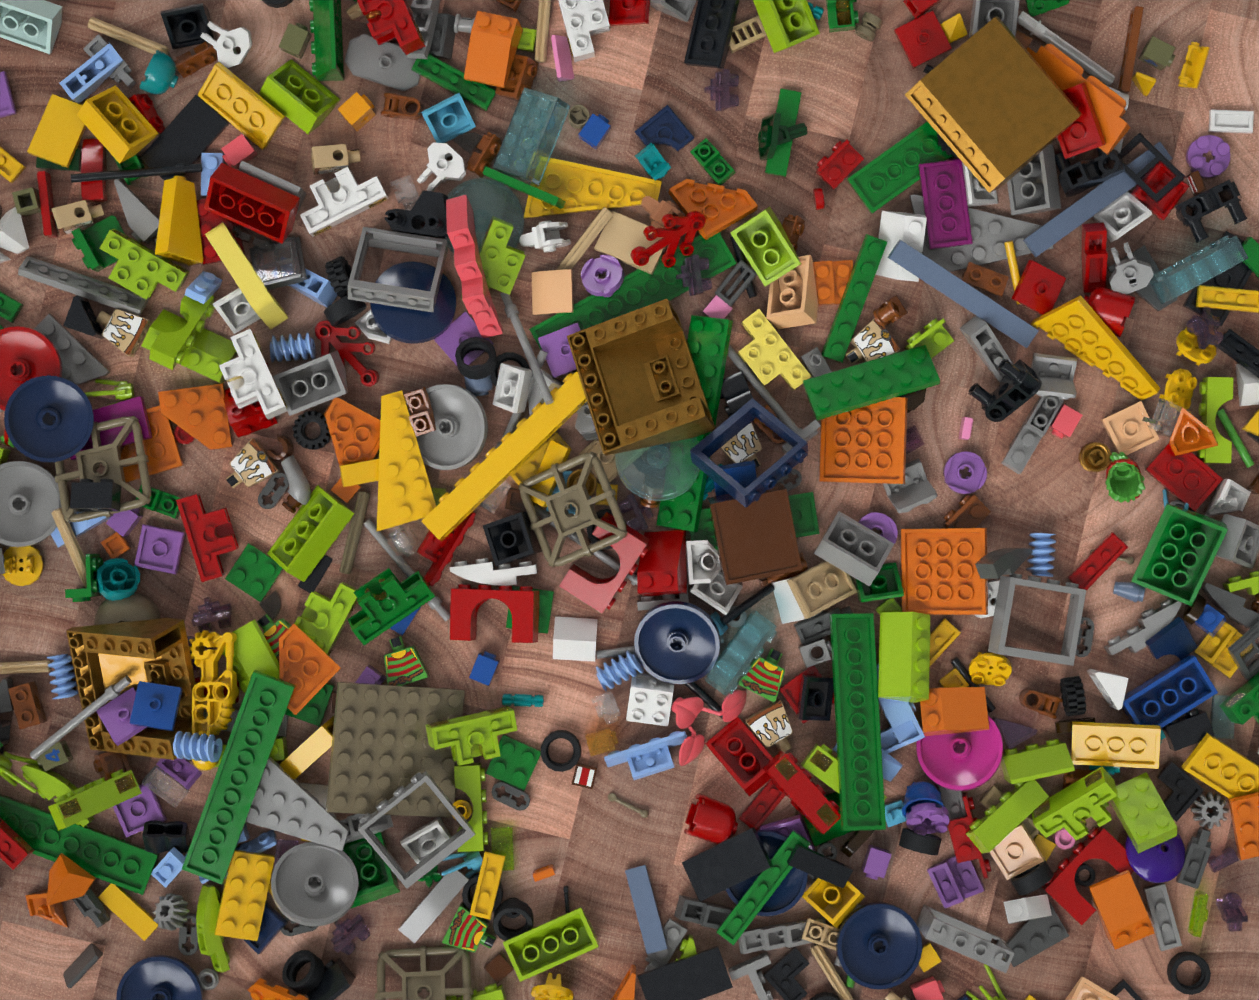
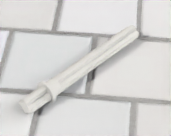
M1024 11L1021 12L1017 18V23L1030 31V35L1034 34L1045 43L1054 45L1079 64L1087 73L1096 77L1106 86H1110L1115 79L1113 74L1042 25L1041 20L1037 21Z

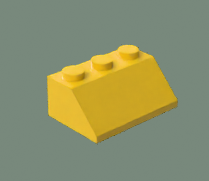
M116 85L87 99L77 114L79 119L119 164L135 156L158 135L153 126Z

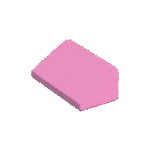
M552 35L551 41L557 79L559 82L574 79L568 38Z

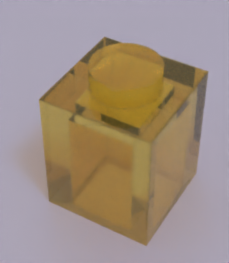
M610 727L585 734L591 756L616 750L615 744L619 743L616 732H611Z

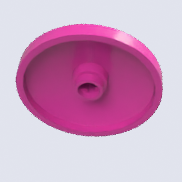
M988 716L990 730L925 736L918 740L916 744L917 757L923 771L933 782L949 790L967 791L985 784L994 776L1003 757V741L995 722Z

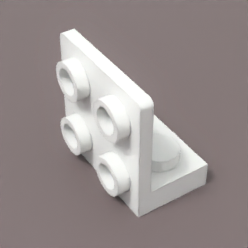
M637 672V676L631 679L626 720L668 726L674 684L658 680L651 674Z

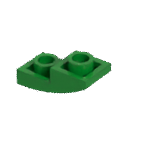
M707 138L690 151L692 156L717 185H722L735 174V170Z
M141 485L140 488H139V491H140L141 493H142V485ZM151 487L150 499L152 500L149 504L146 503L142 507L178 519L180 511L176 500L181 499V497Z

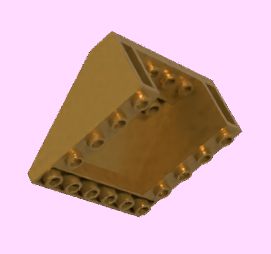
M998 16L989 21L905 94L989 193L1005 185L1082 115Z
M668 299L567 336L602 452L605 456L689 439L716 429L679 315Z
M161 618L72 627L66 630L82 711L103 695L110 685H115L125 676H128L132 682L120 691V695L132 687L137 691L139 681L181 687L183 689L174 731L147 727L117 746L95 711L84 720L90 749L175 760L177 757L173 752V742L176 733L182 731L183 734L190 732L192 735V690L194 685H196L184 619Z

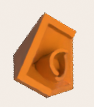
M1182 407L1169 441L1175 456L1218 446L1212 430Z
M61 853L49 870L46 906L84 896L96 878Z
M48 889L25 895L30 916L36 915L68 928L62 902L46 906Z

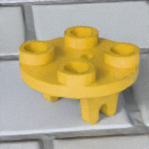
M1187 326L1176 337V344L1178 346L1176 355L1181 356L1183 354L1188 359L1196 362L1195 364L1198 366L1201 363L1207 364L1211 362L1217 354L1215 338L1197 331L1192 326Z
M1177 369L1172 374H1166L1165 378L1168 380L1165 392L1160 394L1159 398L1164 399L1167 407L1171 410L1181 411L1182 407L1186 410L1189 409L1193 390L1197 386L1196 377H1192V374L1186 369Z
M33 546L10 547L4 552L5 573L2 575L8 582L17 586H26L39 580L44 564L40 551Z
M978 652L977 656L969 664V674L972 682L975 684L1003 686L1012 673L1009 659L1000 654H982V652Z
M549 973L545 985H537L531 989V995L535 997V1000H572L574 998L572 990L561 986V974H557L556 979H553L552 973Z

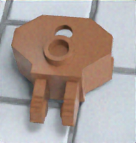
M647 195L642 198L641 205L651 215L649 219L652 221L651 225L655 228H665L661 220L666 214L685 217L678 210L679 207L670 200L667 202L662 200L659 203Z

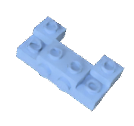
M879 663L876 664V665H877V682H878V679H879ZM878 697L880 707L890 725L889 728L880 732L881 748L884 751L891 753L925 737L914 715V712L917 710L913 703Z

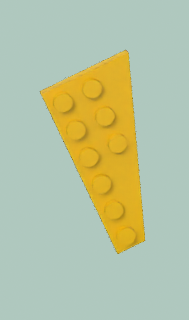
M536 155L530 185L566 201V203L560 209L528 195L523 218L602 210L604 207L612 209L641 205L642 198L646 197V195L658 201L662 181Z
M1081 295L1032 321L1031 326L1036 329L1038 327L1048 333L1046 336L1052 340L1056 338L1065 345V349L1090 366H1097L1106 377L1109 378L1111 376L1119 381L1122 388L1141 401L1159 392L1160 387Z
M402 390L381 396L377 532L424 518L423 514L429 508L436 507L419 445L408 418L410 415Z

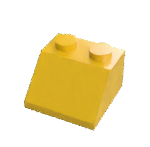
M817 878L802 895L836 929L865 898L849 881H847L844 888H841L820 878Z

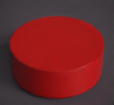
M821 188L813 189L815 209H824L823 190Z
M179 426L175 428L174 437L177 442L190 444L195 440L194 437L190 436Z

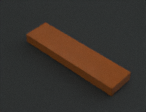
M1140 6L1134 7L1130 13L1118 91L1125 94L1130 92L1144 9V7Z

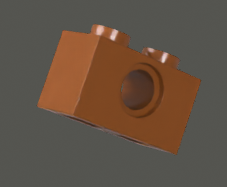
M36 681L8 688L20 730L47 722Z

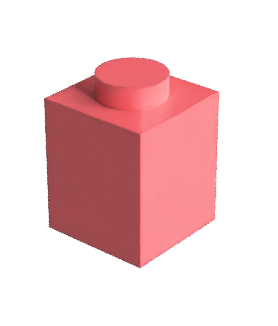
M243 134L221 148L225 153L222 156L225 162L237 169L241 161L247 163L258 155Z
M1065 404L1061 405L1049 426L1052 429L1051 433L1060 439L1070 437L1083 415Z
M934 976L910 985L915 1000H944L942 993L945 992L940 980L936 981Z

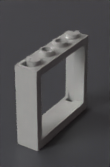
M363 227L348 282V299L434 313L447 258L448 240ZM368 247L438 257L431 291L360 281Z
M1013 573L1010 577L1001 576L988 652L1074 666L1086 590L1079 589V584L1066 582V585L1062 586L1060 581L1047 579V583L1041 582L1039 577L1028 576V580L1022 579V574ZM1015 585L1071 594L1061 654L1005 646Z
M427 771L414 775L410 779V784L406 787H399L393 793L394 796L387 801L385 799L376 806L377 810L371 815L369 813L365 814L360 818V823L358 824L360 833L406 889L475 835L474 829ZM426 782L462 826V829L406 873L369 829V826Z
M923 905L916 924L925 939L1004 973L1007 972L1015 953L1001 937ZM992 938L997 940L996 944L991 943Z

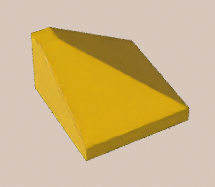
M960 13L940 24L949 43L968 35Z
M1136 72L1132 76L1134 84L1147 97L1156 83L1155 78L1140 72Z

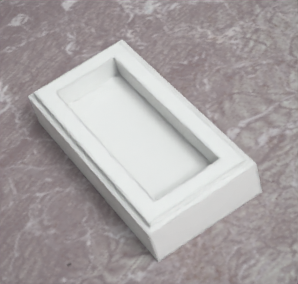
M1210 110L1209 132L1253 133L1254 111Z

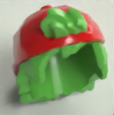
M1112 452L1110 456L1112 462L1106 469V489L1109 490L1108 495L1115 501L1120 503L1126 501L1129 503L1131 500L1134 501L1142 494V490H1145L1143 483L1145 478L1141 475L1139 466L1134 460L1128 458L1123 452L1119 454Z

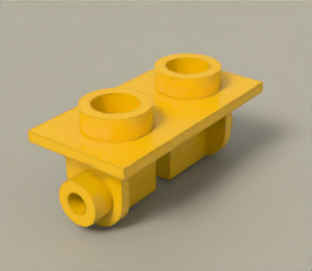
M1191 42V45H1188L1186 62L1183 65L1180 76H1178L1179 87L1198 88L1210 47L1199 46L1200 44L1197 42Z

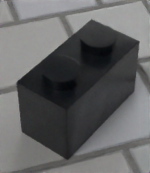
M80 479V482H72L71 509L79 512L120 511L121 485L114 483V480L100 479V482H93L91 479Z
M1198 708L1188 711L1186 716L1177 718L1162 728L1169 748L1173 751L1200 742L1207 733L1213 737L1215 736L1207 713L1198 710Z

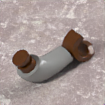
M277 434V441L283 446L282 453L277 454L274 450L268 449L266 454L272 459L282 460L281 465L289 483L287 491L289 493L288 501H284L282 505L291 513H295L296 507L299 508L301 504L306 505L310 500V484L294 455H292L294 450L293 442L287 436Z

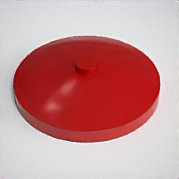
M20 326L7 327L0 330V409L5 411L10 396L24 382L39 376L62 377V362L58 350L45 335L36 330Z

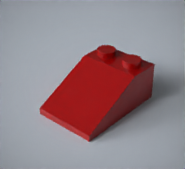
M686 530L645 532L644 536L650 539L647 543V546L650 548L645 556L639 559L637 570L638 594L644 596L687 594Z
M738 716L705 743L749 797L771 779L762 768L773 757ZM779 764L775 766L778 771L782 770Z

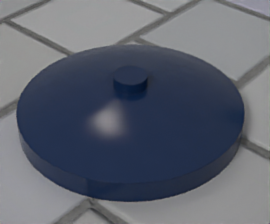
M403 262L385 270L375 283L431 291L436 268L421 262ZM443 273L434 313L370 303V308L374 321L386 335L400 342L418 344L431 341L448 329L455 316L456 294L450 280Z
M50 375L35 377L21 384L10 396L4 414L5 429L12 444L25 456L41 462H58L78 453L87 443L94 422L92 406L86 394L73 382L62 377Z
M681 601L662 603L650 609L639 622L634 638L635 652L643 668L658 680L671 684L691 683L708 674L718 659L721 646L720 634L713 619L701 608Z
M757 830L771 860L787 839V836L772 830ZM793 867L757 916H775L791 909L800 900L805 891L808 873ZM759 874L726 889L727 894L736 905Z
M869 903L854 910L842 923L836 940L837 957L843 970L856 983L870 989H888L901 984L915 971L922 954V938L915 921L901 908L889 903Z
M154 955L135 963L122 977L116 1000H203L204 998L202 985L195 971L182 960L167 955Z

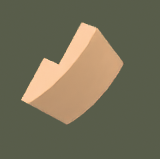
M572 269L532 272L533 315L574 313Z

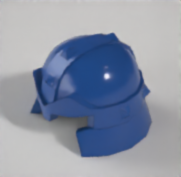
M923 781L913 782L910 786H907L902 814L906 818L907 811L910 813L912 811L911 807L921 803H935L936 807L939 808L941 805L944 806L941 800V792L931 783Z

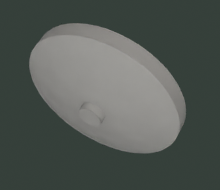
M441 384L426 389L434 414L436 430L416 436L423 462L432 468L440 470H453L468 465L481 453L487 439L488 421L482 404L473 393L458 385Z
M25 461L4 463L0 465V543L11 547L35 545L50 536L57 527L51 512L61 508L58 483L55 482V478L47 470L34 463Z
M315 842L302 843L285 852L276 863L271 878L272 897L278 909L290 920L305 926H324L339 920L352 907L358 891L357 870L349 856L342 850Z

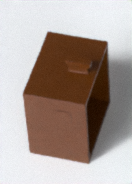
M778 483L772 489L766 490L758 501L752 502L747 508L730 494L707 498L720 565L726 585L759 579L760 586H767L768 581L766 577L802 570L788 493L782 483Z

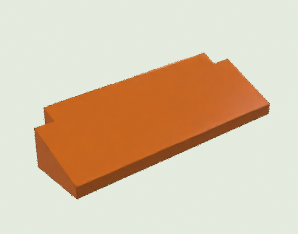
M1047 44L1044 47L1041 45L1037 53L1028 47L1026 50L1062 91L1085 82L1106 142L1105 145L1098 148L1109 155L1130 129L1128 123L1121 118L1126 112L1124 109L1126 101L1096 77L1089 76L1087 79L1083 78L1084 69L1054 45Z

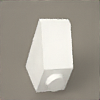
M1047 894L1004 902L1009 924L1052 916Z

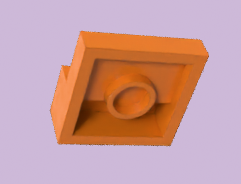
M853 260L813 262L818 306L840 304L853 270Z

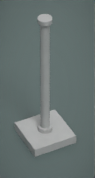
M729 344L727 354L786 426L806 442L821 431V425L816 419L804 429H799ZM785 443L782 446V451L786 454L793 447Z

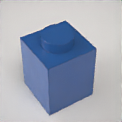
M592 114L578 134L579 138L597 150L611 129V125L608 124L609 120L601 114L598 116Z
M1206 604L1195 625L1211 637H1214L1226 622V618L1209 604Z
M487 651L484 654L479 653L469 678L489 686L499 663L496 655Z

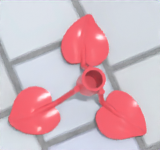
M738 689L729 693L722 703L721 711L703 707L704 702L700 697L685 699L679 697L673 702L671 710L676 714L677 726L680 729L688 727L691 731V736L685 738L680 747L679 764L681 766L697 758L705 744L704 736L701 734L696 735V731L691 726L697 715L701 711H705L718 716L723 715L724 722L734 720L745 706V689Z

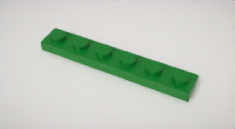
M868 234L865 235L821 353L822 356L843 363L887 241Z
M794 829L770 861L773 867L759 874L718 928L717 933L732 945L737 942L793 868L788 865L787 860L796 844L806 848L811 844L810 841Z

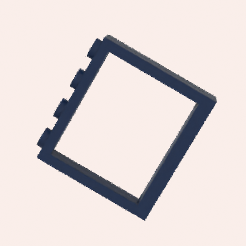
M752 398L690 450L691 462L747 508L752 502L758 501L766 490L772 489L779 479L787 476L793 467L798 463L804 462L803 459L808 456V443ZM755 418H758L793 448L744 488L709 457Z

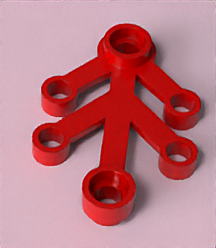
M691 211L686 217L673 216L672 214L664 215L661 221L665 228L647 226L643 231L644 236L649 241L655 240L657 237L663 238L647 249L642 246L634 248L630 254L633 262L636 265L644 266L649 262L650 256L668 245L666 253L662 256L661 260L667 268L674 266L676 263L674 254L680 237L686 233L684 242L679 246L680 251L684 256L691 255L694 251L692 242L696 231L704 227L706 223L705 216L698 211ZM675 225H682L677 229H671Z
M323 320L316 325L315 334L321 340L320 357L330 353L331 343L335 347V351L338 350L344 367L346 359L361 376L360 380L363 385L371 387L378 383V372L374 369H366L352 354V352H362L365 355L373 354L376 349L374 343L370 341L365 343H344L337 337L359 338L361 335L359 327L331 326L328 320ZM323 327L327 329V335L322 333ZM352 329L356 330V336L351 334ZM366 345H370V346H371V351H370V352L366 351V349H365V346H366ZM366 375H370V382L366 381Z

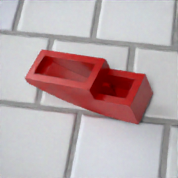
M83 139L81 173L107 171L106 148L98 139ZM108 180L81 182L82 200H86V202L107 201L106 181Z
M1104 222L1082 224V280L1084 293L1092 292L1099 287L1106 288L1108 253L1106 251L1107 229Z

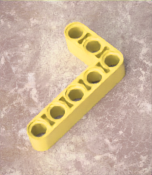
M222 222L205 234L253 310L269 329H273L288 319L287 314L268 291L226 225Z

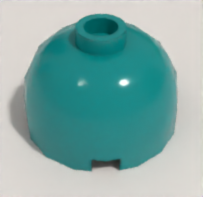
M156 50V54L153 55L144 74L146 79L141 82L140 89L154 95H161L166 93L170 87L174 88L179 76H176L177 68L173 59L167 54Z
M114 558L105 561L97 570L96 575L100 594L112 601L122 600L135 594L140 583L138 568L135 565L133 567L131 564H128V561L125 559Z

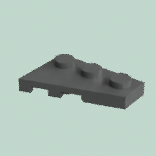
M1145 245L1132 252L1137 260L1150 263L1154 273L1147 287L1135 292L1157 311L1178 300ZM1115 264L1107 268L1111 273L1116 268ZM1132 279L1129 282L1133 283L1136 279Z
M1050 901L1052 916L1027 920L1006 942L1015 953L1011 961L1013 967L1069 936Z

